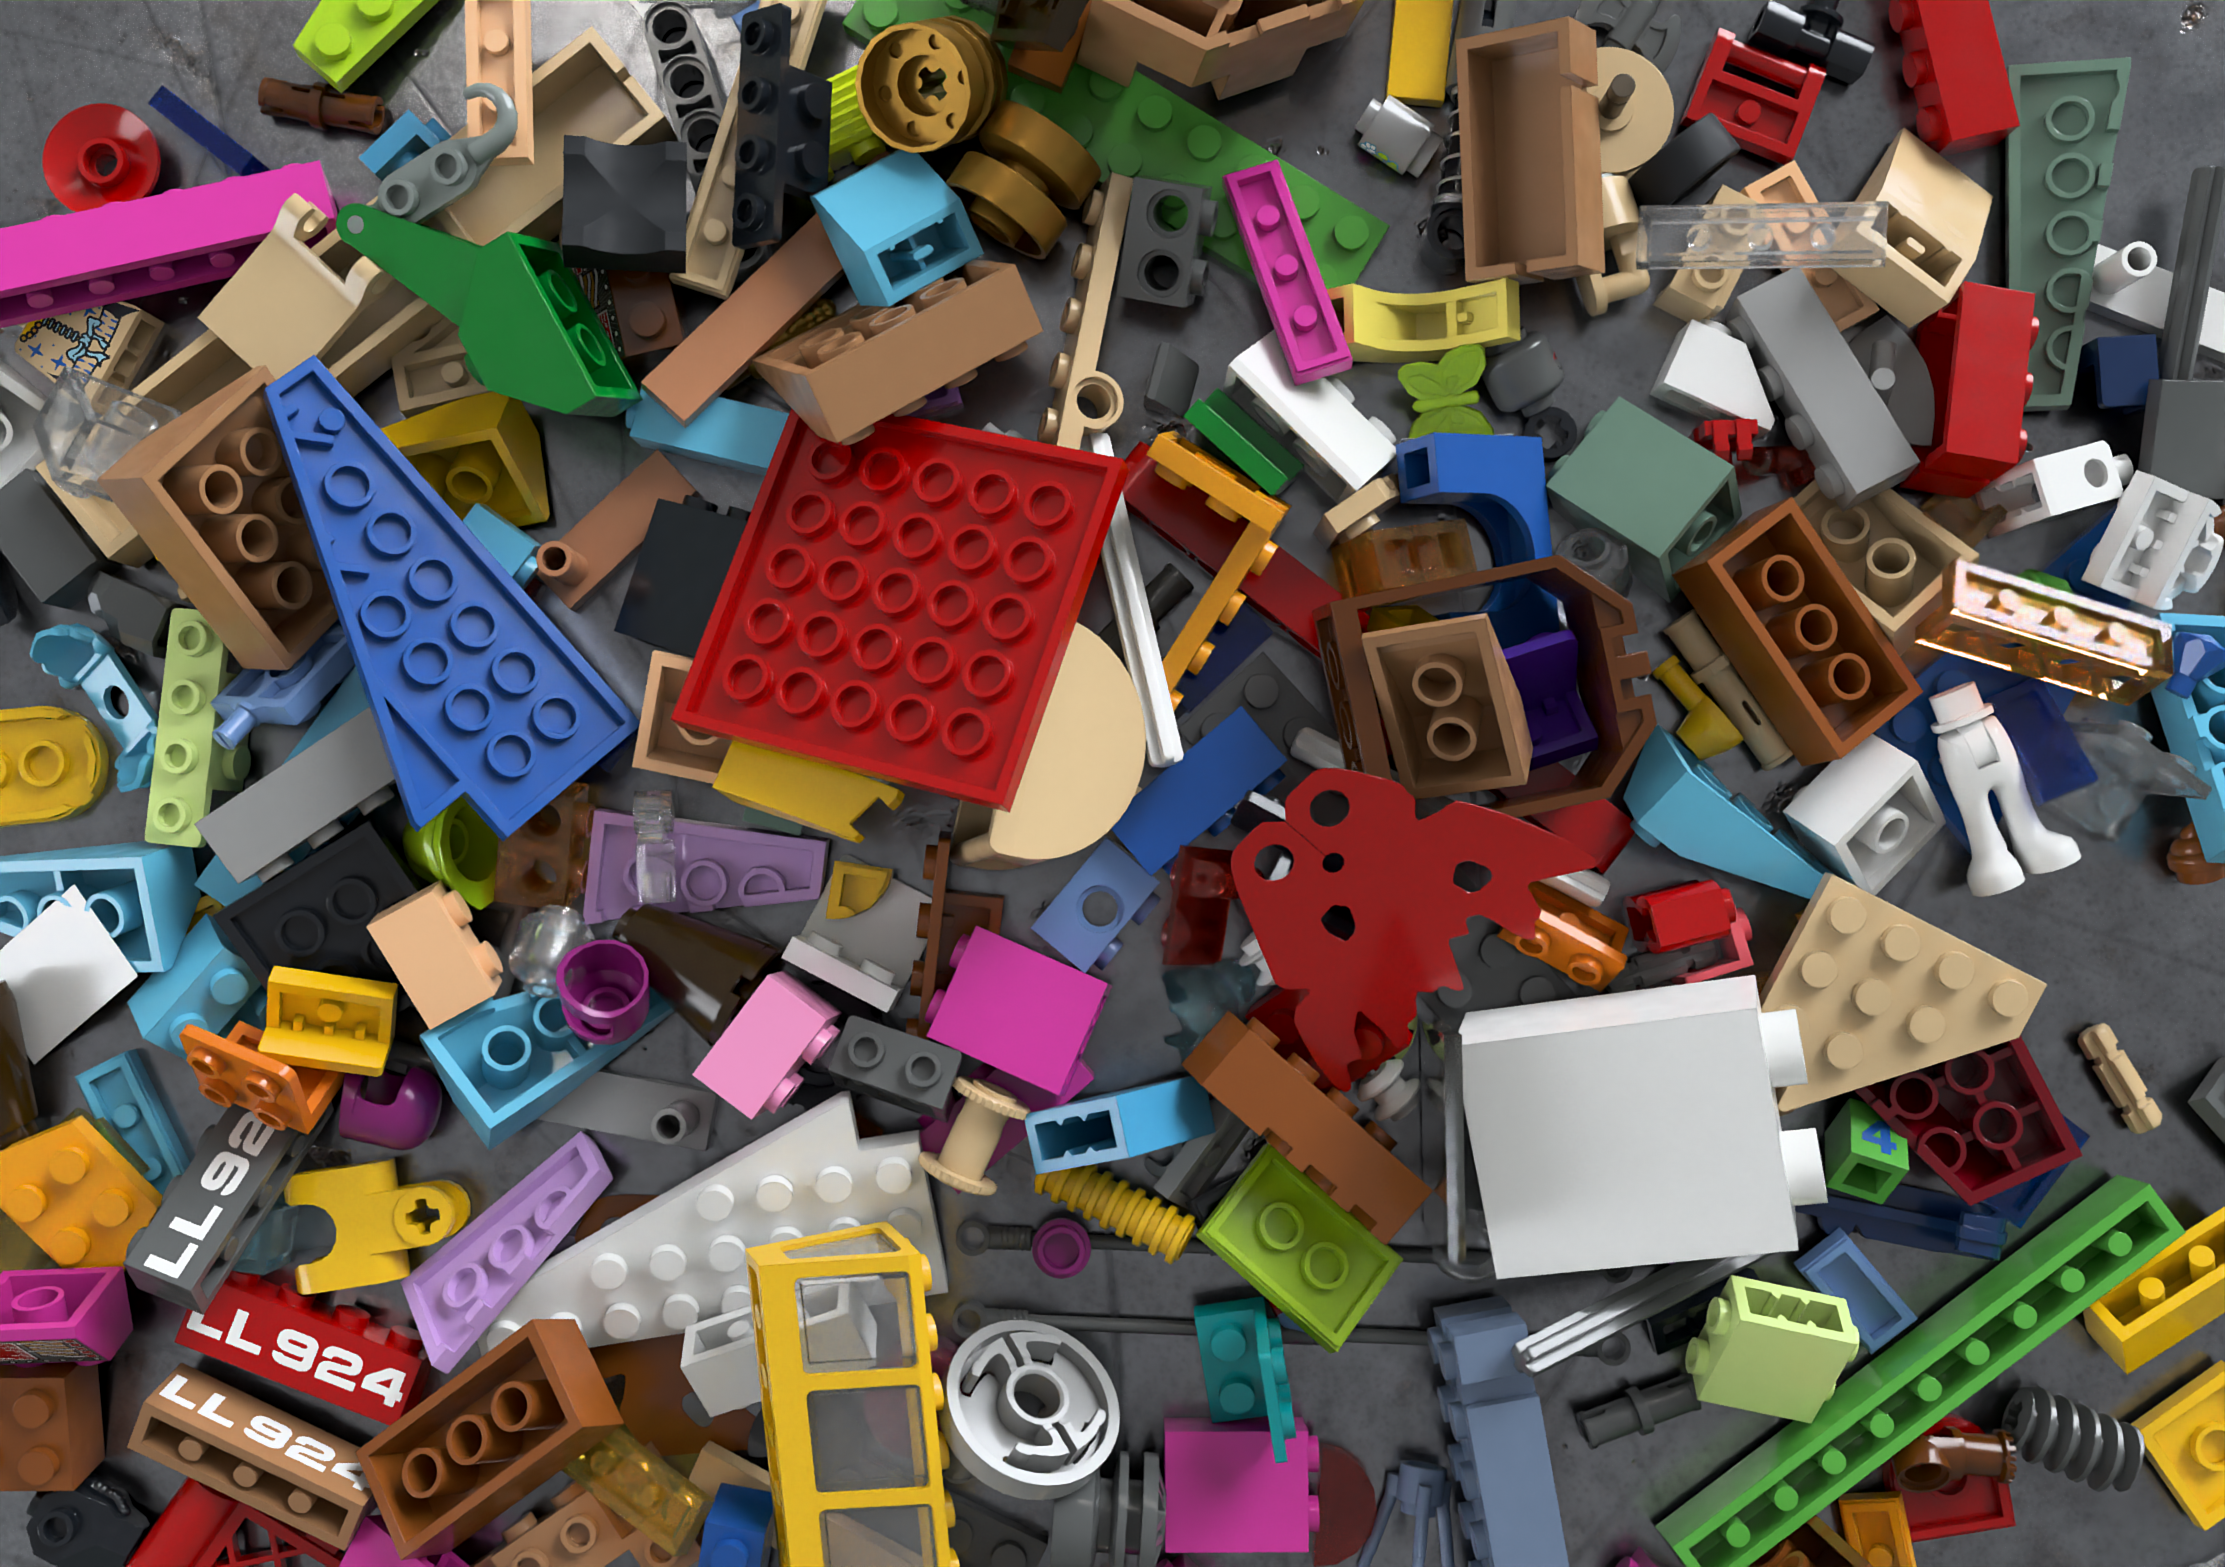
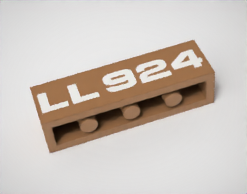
M182 1362L143 1402L127 1448L343 1551L352 1542L365 1516H370L377 1507L376 1500L355 1453L360 1447Z

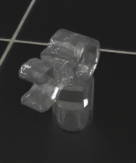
M673 790L635 791L633 824L635 834L638 835L636 842L638 903L675 902L677 899L675 839H668V834H674L675 827Z

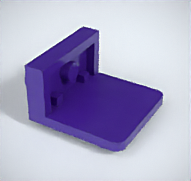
M1562 630L1556 633H1540L1531 637L1525 643L1503 649V654L1521 696L1533 745L1529 771L1597 750L1598 735L1576 690L1578 641L1573 631Z

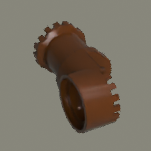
M1943 1426L1939 1437L1921 1434L1919 1439H1914L1893 1455L1891 1462L1898 1485L1909 1492L1925 1493L1935 1491L1946 1486L1950 1481H1960L1963 1475L1993 1477L1999 1483L2010 1484L2014 1480V1472L2017 1470V1467L2010 1463V1461H2016L2017 1456H2011V1453L2017 1451L2016 1446H2012L2014 1439L2010 1437V1432L2003 1429H1993L1990 1434L1961 1433L1954 1426Z

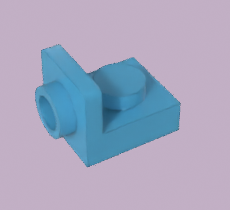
M408 109L358 158L383 181L398 168L452 136L434 118L424 125Z

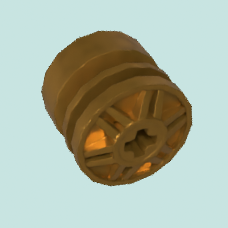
M951 15L891 25L873 37L859 58L855 80L859 109L870 129L889 146L909 153L938 150L951 144L973 139L979 135L1000 102L1006 99L1008 89L1005 59L996 42L990 40L991 35L976 22Z

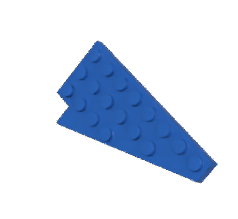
M313 355L267 386L264 390L263 399L410 825L416 832L420 831L462 796L502 841H505L639 728L640 721L319 359Z

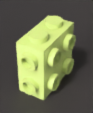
M1731 1275L1720 1297H1714L1711 1300L1707 1310L1706 1323L1698 1338L1693 1337L1688 1344L1685 1358L1686 1370L1688 1373L1693 1374L1696 1396L1699 1401L1812 1423L1824 1401H1829L1832 1398L1836 1381L1846 1363L1852 1362L1855 1359L1859 1348V1332L1857 1327L1852 1324L1847 1302L1844 1298Z

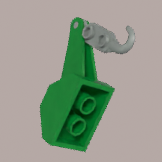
M475 83L463 90V96L466 99L487 98L496 107L497 120L493 128L481 136L441 141L398 168L382 181L378 190V198L374 204L351 203L340 210L336 219L337 232L345 243L365 255L459 326L458 337L467 352L464 356L466 366L475 380L485 386L487 390L567 415L615 417L643 399L573 269L564 268L560 245L556 242L507 231L482 246L422 224L471 193L479 184L481 177L493 159L506 150L513 142L516 134L518 113L513 100L502 88L491 83Z

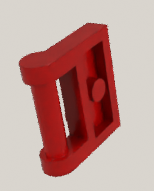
M1719 27L1705 55L1704 64L1680 125L1688 128L1700 118L1713 113L1741 149L1783 165L1790 163L1797 151L1827 69L1811 62L1807 67L1775 56L1734 40L1735 33ZM1725 62L1795 89V98L1723 71Z

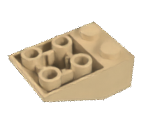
M1902 128L1820 255L1819 260L1908 328H1911L1950 303L1976 260L1993 196L1906 128Z

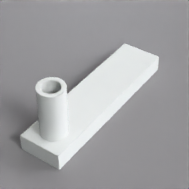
M2141 241L2133 242L2119 251L2098 244L2092 275L2094 279L2091 296L2086 310L2148 334H2156V337L2162 339L2174 273L2156 266V252L2148 243ZM2209 287L2197 353L2225 363V293Z

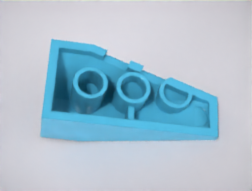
M1657 724L1645 742L1623 797L1634 817L1629 824L1646 843L1656 848L1662 842L1680 857L1811 899L1825 872L1835 875L1783 829L1780 828L1774 835L1770 834L1774 829L1772 824L1755 808L1754 803L1741 792L1731 800V792L1712 774L1714 769L1704 760L1699 761L1686 745Z
M139 841L0 856V932L15 937L56 900L65 906L71 907L69 902L61 897V895L75 884L87 901L84 911L89 912L90 907L92 908L136 973L168 971L174 965L201 897L200 889L194 885L198 877L192 847Z
M570 979L565 980V985H566V987H567V985H568ZM548 981L528 986V991L496 1000L490 997L435 1028L428 1029L420 1035V1041L454 1104L490 1151L543 1115L672 1014L674 1010L649 987V1012L641 1029L627 1040L614 1045H596L579 1038L568 1027L562 1011V1002L557 992L556 983L548 985Z

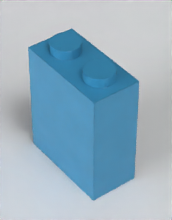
M1193 1076L1114 1091L1028 1113L1026 1114V1120H1024L1036 1174L1131 1158L1216 1133L1207 1090Z

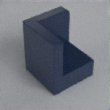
M2156 334L2097 337L2081 347L2077 373L2095 372L2097 404L2099 408H2123L2124 415H2135L2145 411L2149 379H2159Z

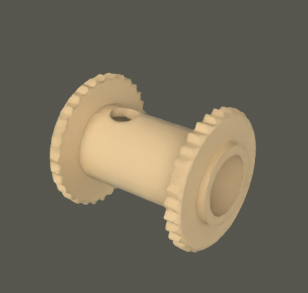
M959 1076L955 1078L953 1087L959 1093L966 1096L964 1106L957 1115L941 1153L923 1151L920 1153L918 1160L923 1169L941 1182L960 1191L980 1196H990L995 1194L998 1186L984 1173L1001 1138L1003 1127L1010 1117L1026 1120V1114L1031 1113L1028 1105L1018 1099L1013 1093L998 1085L982 1079Z

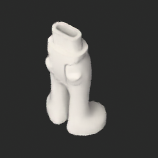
M1967 682L1930 697L1929 701L1937 719V722L1933 723L1930 727L1933 733L1941 734L1937 741V748L1940 754L1939 762L1942 764L1945 777L1960 809L1971 847L1972 860L1966 877L1972 895L1984 897L1999 894L2021 885L2025 881L2023 872L2027 874H2043L2076 863L2081 858V853L2073 838L2047 830L2039 820L2028 794L2014 746L1997 717L1990 715L1994 712L1992 704H1983L1975 682ZM1990 790L1994 791L1999 802L2012 843L2014 856L2007 850V844L1993 817L1988 799Z

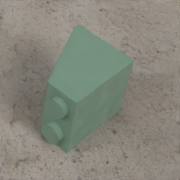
M1620 396L1607 411L1602 410L1592 418L1585 430L1582 442L1571 455H1564L1555 463L1549 473L1548 483L1545 485L1553 509L1584 535H1592L1587 537L1669 603L1681 591L1672 574L1729 532L1742 516L1735 467Z

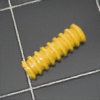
M1096 1164L1036 1175L1034 1180L1035 1193L1038 1195H1044L1045 1192L1051 1194L1050 1200L1055 1204H1059L1061 1201L1066 1202L1067 1210L1070 1212H1076L1077 1209L1083 1211V1218L1087 1221H1091L1095 1217L1100 1220L1099 1227L1104 1230L1112 1226L1116 1229L1115 1235L1119 1238H1124L1126 1234L1132 1237V1244L1136 1247L1141 1246L1142 1243L1149 1246L1148 1253L1153 1256L1157 1255L1158 1252L1165 1255L1164 1261L1169 1264H1173L1175 1260L1178 1261L1196 1227V1223H1194L1195 1216L1187 1214L1185 1217L1178 1215V1207L1171 1205L1168 1209L1163 1207V1200L1157 1196L1152 1200L1146 1198V1191L1144 1189L1138 1188L1136 1191L1129 1189L1130 1182L1124 1179L1117 1183L1113 1180V1173L1105 1171L1103 1175L1098 1173V1166Z

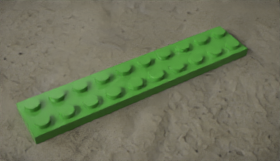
M856 0L842 25L847 34L865 45H868L873 37L891 25L951 15L974 21L991 35L998 0ZM996 43L1005 59L1008 89L1005 100L1017 102L1033 109L1054 122L1078 141L1100 167L1101 177L1095 186L1100 188L1112 172L1133 179L1135 176L1147 175L1212 186L1210 200L1218 201V217L1213 236H1204L1202 251L1257 285L1255 274L1222 187V176L1278 159L1326 289L1351 283L1355 284L1388 232L1390 225L1138 71H1136L1129 88L1075 62L1062 93L1059 94L1009 72L1007 63L1013 49H1008ZM1174 195L1169 196L1162 206V218L1169 227L1181 229L1188 218V209L1185 202Z

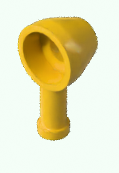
M1675 655L1671 656L1656 668L1652 674L1657 680L1661 679L1689 711L1676 732L1678 737L1695 754L1699 761L1727 752L1744 740L1743 736L1720 708L1703 693L1678 664L1680 660Z

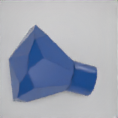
M2178 631L2173 640L2174 673L2165 689L2178 697L2188 699L2198 682L2225 668V648L2211 635Z

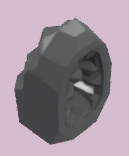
M99 570L93 576L87 588V599L91 611L105 621L110 635L122 641V644L150 656L165 659L171 611L174 608L188 609V606L153 590Z

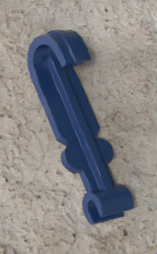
M1902 1184L1896 1186L1882 1205L1826 1187L1828 1203L1795 1206V1212L1818 1216L1819 1227L1827 1235L1841 1227L1848 1236L1855 1227L1860 1236L1864 1238L1984 1260L1999 1261L2002 1245H2006L2008 1233L2005 1232L2008 1216L1998 1208L1983 1202L1969 1206L1957 1195Z

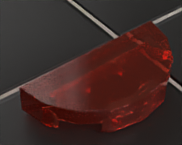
M1321 1443L1317 1488L1320 1524L1319 1532H1314L1312 1553L1314 1567L1338 1564L1357 1553L1371 1535L1377 1514L1374 1487L1363 1467L1343 1449Z

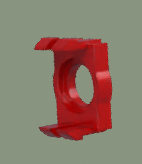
M1757 419L1704 421L1699 427L1691 431V435L1688 438L1733 465L1732 451H1736L1737 461L1752 460V439L1758 434Z

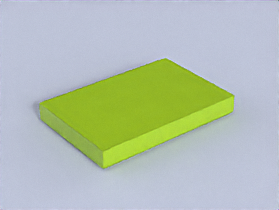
M1269 1143L1263 1145L1195 1234L1329 1354L1338 1352L1403 1261V1258L1391 1247L1385 1246L1350 1211L1347 1213L1304 1171L1301 1173Z

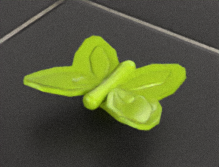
M1480 344L1460 345L1445 353L1438 364L1420 361L1403 365L1398 370V380L1408 394L1418 399L1413 403V410L1421 413L1412 423L1408 438H1418L1433 432L1494 435V428L1483 413L1466 406L1479 402L1480 396L1478 391L1466 390L1478 383L1486 367L1485 348Z

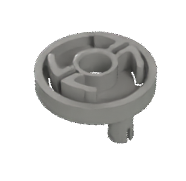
M1007 1320L983 1327L973 1333L959 1347L941 1380L944 1407L942 1410H938V1415L944 1437L948 1443L950 1457L949 1468L943 1472L942 1476L951 1483H966L974 1475L989 1487L1016 1498L1026 1500L1060 1498L1077 1491L1095 1476L1115 1445L1119 1432L1120 1410L1117 1394L1108 1373L1088 1348L1074 1337L1053 1326L1028 1320ZM1031 1358L1047 1361L1050 1364L1032 1361ZM986 1372L987 1375H985V1376L979 1381V1383L976 1385V1387L974 1388L973 1392L971 1393L970 1397L965 1396V1395H963V1394L961 1393V1391H960V1383H961L962 1381H963V1383H962V1391L965 1392V1393L970 1394L971 1390L973 1389V1387H974V1385L976 1384V1382H977V1380L979 1379V1377H980L983 1373ZM1024 1391L1037 1396L1045 1406L1040 1410L1037 1417H1033L1019 1407L1015 1400L1014 1392ZM1092 1441L1084 1456L1074 1465L1073 1462L1082 1454L1089 1442Z

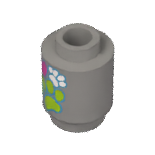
M1390 94L1384 104L1373 98L1354 128L1363 134L1357 144L1359 147L1401 175L1408 171L1417 178L1443 140L1442 136L1432 130L1435 124Z

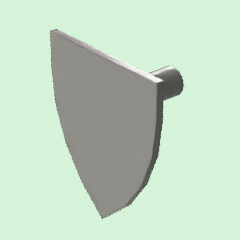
M1886 315L1858 333L1848 346L1910 446L1931 448L1935 421L1934 388L1927 365L1911 338Z

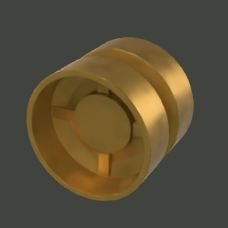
M1004 100L1000 102L978 135L981 145L991 157L974 151L967 152L946 181V184L961 199L968 217L981 230L995 240L1027 256L1045 259L1067 227L1064 215L1055 204L1068 209H1079L1101 177V170L1090 153L1061 127L1027 106Z

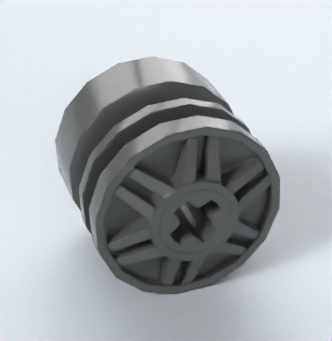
M1087 1449L1073 1462L1074 1465L1084 1456ZM1120 1451L1116 1460L1113 1478H1101L1099 1469L1095 1476L1083 1487L1069 1495L1054 1499L1050 1567H1093L1096 1553H1108L1110 1567H1124L1125 1555H1137V1567H1156L1160 1552L1164 1546L1166 1489L1159 1468V1453L1144 1452L1141 1480L1129 1479V1451Z

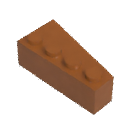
M1228 1010L1181 1065L1201 1086L1259 1136L1263 1134L1265 1140L1301 1173L1305 1170L1304 1173L1326 1192L1333 1201L1347 1213L1350 1211L1372 1235L1386 1246L1433 1190L1391 1153L1398 1142L1373 1120H1370L1364 1128L1358 1124L1353 1117L1360 1109L1334 1086L1324 1094L1314 1085V1082L1321 1075L1294 1051L1286 1060L1278 1054L1274 1048L1281 1040L1254 1016L1245 1025Z

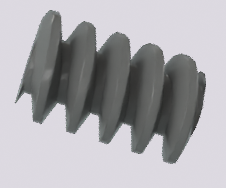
M2038 1385L2020 1388L2005 1409L2000 1429L2010 1432V1437L2014 1439L2012 1446H2016L2017 1451L2011 1453V1455L2021 1449L2022 1459L2026 1462L2035 1464L2042 1459L2044 1468L2055 1474L2064 1469L2066 1477L2076 1483L2086 1478L2088 1486L2098 1492L2106 1490L2111 1484H2113L2115 1490L2123 1492L2129 1490L2137 1479L2145 1452L2144 1437L2139 1428L2127 1422L2118 1423L2117 1419L2105 1413L2096 1414L2094 1409L2086 1405H2074L2072 1400L2062 1395L2052 1396L2050 1391Z

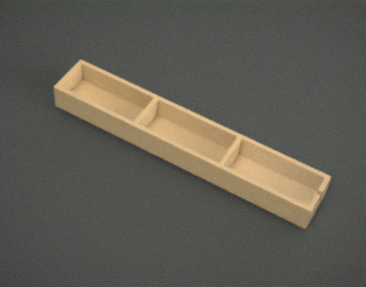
M591 26L532 73L534 165L489 166L481 177L479 184L471 193L422 224L482 246L507 231L551 241L559 235L562 228L564 135L586 136L597 141L618 145H649L664 141L675 142L678 140L676 133L663 112L636 79L630 76L623 63L593 26ZM467 125L448 140L468 138ZM376 196L374 199H372V200H371L369 203H367L366 205H372V204H374V203L376 202L378 196ZM337 229L333 230L311 248L319 258L345 281L352 266L362 256H365L351 245L345 243L340 238ZM396 279L392 289L381 299L364 309L319 361L354 398L392 367L391 357L412 341H418L426 337L431 327L445 316ZM208 329L35 466L37 471L108 559L140 568L154 557V554L98 483L97 479L138 442L251 371L252 368L214 332Z

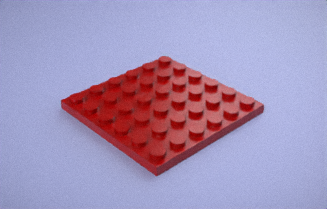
M791 408L671 720L681 728L1010 813L1129 472L1128 466L1122 458L906 415L895 417L893 413L873 423L875 431L870 436L853 444L842 445L841 441L835 443L817 436Z

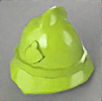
M462 796L420 831L416 832L410 825L409 820L403 829L402 844L404 855L410 868L417 875L430 883L442 880L445 886L450 887L451 890H457L465 902L476 910H482L501 896L511 873L510 836L505 841H502Z

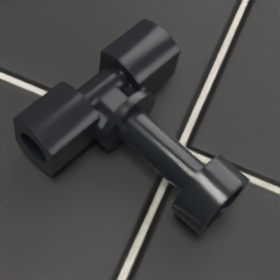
M1769 0L1760 9L1748 38V42L1782 56H1785L1793 48L1818 59L1817 65L1827 69V75L1851 85L1863 76L1875 47V43L1841 30L1844 19L1836 12L1840 0H1815L1814 4L1801 6L1799 11Z

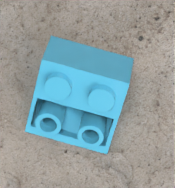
M899 149L810 197L861 306L889 307L984 254L961 199L918 153H909Z
M205 914L184 937L172 969L165 972H153L127 1002L142 1038L185 1060L187 1054L179 1034L187 1024L195 1025L225 1039L239 1020L263 1031L266 1028L267 991L214 917Z

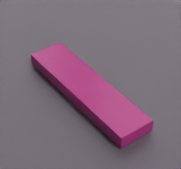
M1278 159L1222 176L1223 190L1295 386L1352 369L1353 358Z

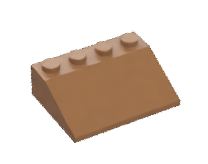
M973 259L889 307L861 306L857 304L758 356L752 362L757 372L817 436L835 443L841 441L842 445H849L870 436L875 431L873 423L892 413L895 417H900L920 409L927 403L925 395L943 385L945 389H952L973 380L978 375L976 368L994 358L995 361L1000 362L1021 354L1028 348L1026 340L1043 332V329L1016 265Z
M266 365L255 367L138 442L101 475L97 481L243 669L289 670L333 625L339 616L263 399L265 388L276 381Z

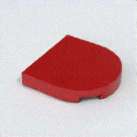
M1950 1413L1922 1433L1924 1436L1934 1435V1437H1939L1943 1426H1954L1961 1433L1986 1434L1985 1431L1971 1421ZM1891 1458L1883 1463L1885 1492H1902L1912 1543L2016 1526L2009 1484L1999 1483L1993 1477L1963 1475L1960 1481H1950L1946 1486L1938 1490L1915 1493L1906 1491L1898 1485Z

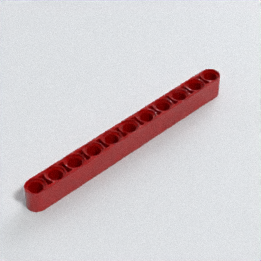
M1139 441L1124 460L1129 468L1122 489L1127 511L1215 578L1249 522L1243 517L1233 522L1212 510L1205 504L1209 494L1195 485H1192V487L1187 486L1183 490L1160 477L1154 472L1159 462L1146 455L1150 446ZM1279 546L1262 574L1258 576L1250 571L1238 591L1247 596L1245 602L1322 661L1312 610L1329 602L1347 598ZM1365 612L1358 613L1362 635L1369 632L1366 629L1370 616ZM1556 762L1529 771L1526 785L1489 789L1488 791L1499 800H1505L1569 786L1575 775ZM1606 799L1522 816L1530 824L1563 837L1590 853L1597 859V865L1591 870L1602 876L1636 834L1629 824L1632 820Z

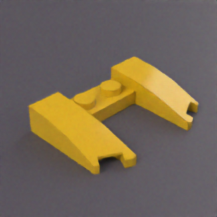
M732 741L712 788L735 803L859 844L865 837L852 823L878 798L894 811L902 803L905 796L897 788L851 771Z

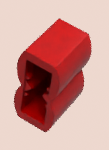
M1694 879L1626 896L1623 900L1632 942L1640 952L1651 951L1654 954H1660L1728 937L1731 933L1730 924L1736 922V910L1730 892L1727 888L1721 889L1712 879L1701 882Z

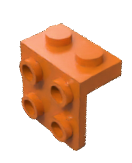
M240 1020L226 1039L192 1024L185 1026L179 1034V1038L187 1054L186 1061L193 1068L199 1082V1091L207 1099L222 1107L229 1108L234 1103L251 1110L259 1121L273 1129L284 1131L288 1126L308 1135L344 1083L345 1072L288 1065L258 1053V1045L264 1031Z

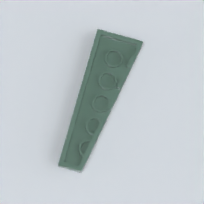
M2131 57L2008 65L2006 70L2020 123L2019 127L2005 137L2006 288L2035 293L2033 316H2036L2039 320V331L2035 344L2029 351L2027 372L2033 375V388L2023 411L2068 410L2072 404L2085 330L2084 320L2091 296L2094 279L2092 277L2097 247L2101 239L2104 222L2102 218L2107 190L2110 186L2114 163L2112 161L2117 133L2120 130L2131 68Z

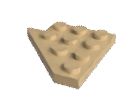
M1825 872L1759 995L1762 1013L1796 1009L1808 1084L1778 1087L1776 1090L1778 1109L1786 1112L2020 1037L2047 984L1831 873Z

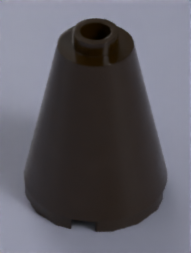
M644 904L638 910L628 909L618 921L612 935L615 940L632 946L643 957L649 970V987L709 1046L716 1044L765 977L769 974L780 972L784 961L781 958L783 954L780 953L782 950L775 947L772 943L651 904Z

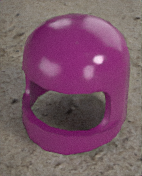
M595 940L573 948L565 954L557 967L556 987L568 1027L579 1038L596 1045H614L627 1040L641 1029L649 1012V970L643 957L632 946L616 940ZM571 969V977L566 987L565 976Z
M415 1065L404 1076L384 1068L381 1076H368V1085L364 1099L361 1097L360 1089L365 1075L345 1073L339 1117L341 1137L404 1151L418 1147L431 1136L440 1117L443 1098L441 1085L431 1072Z

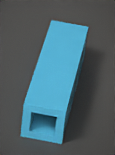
M641 386L640 396L643 400L627 409L626 427L631 429L629 436L641 447L653 450L658 449L661 452L765 476L789 413L717 397L685 428L650 397Z

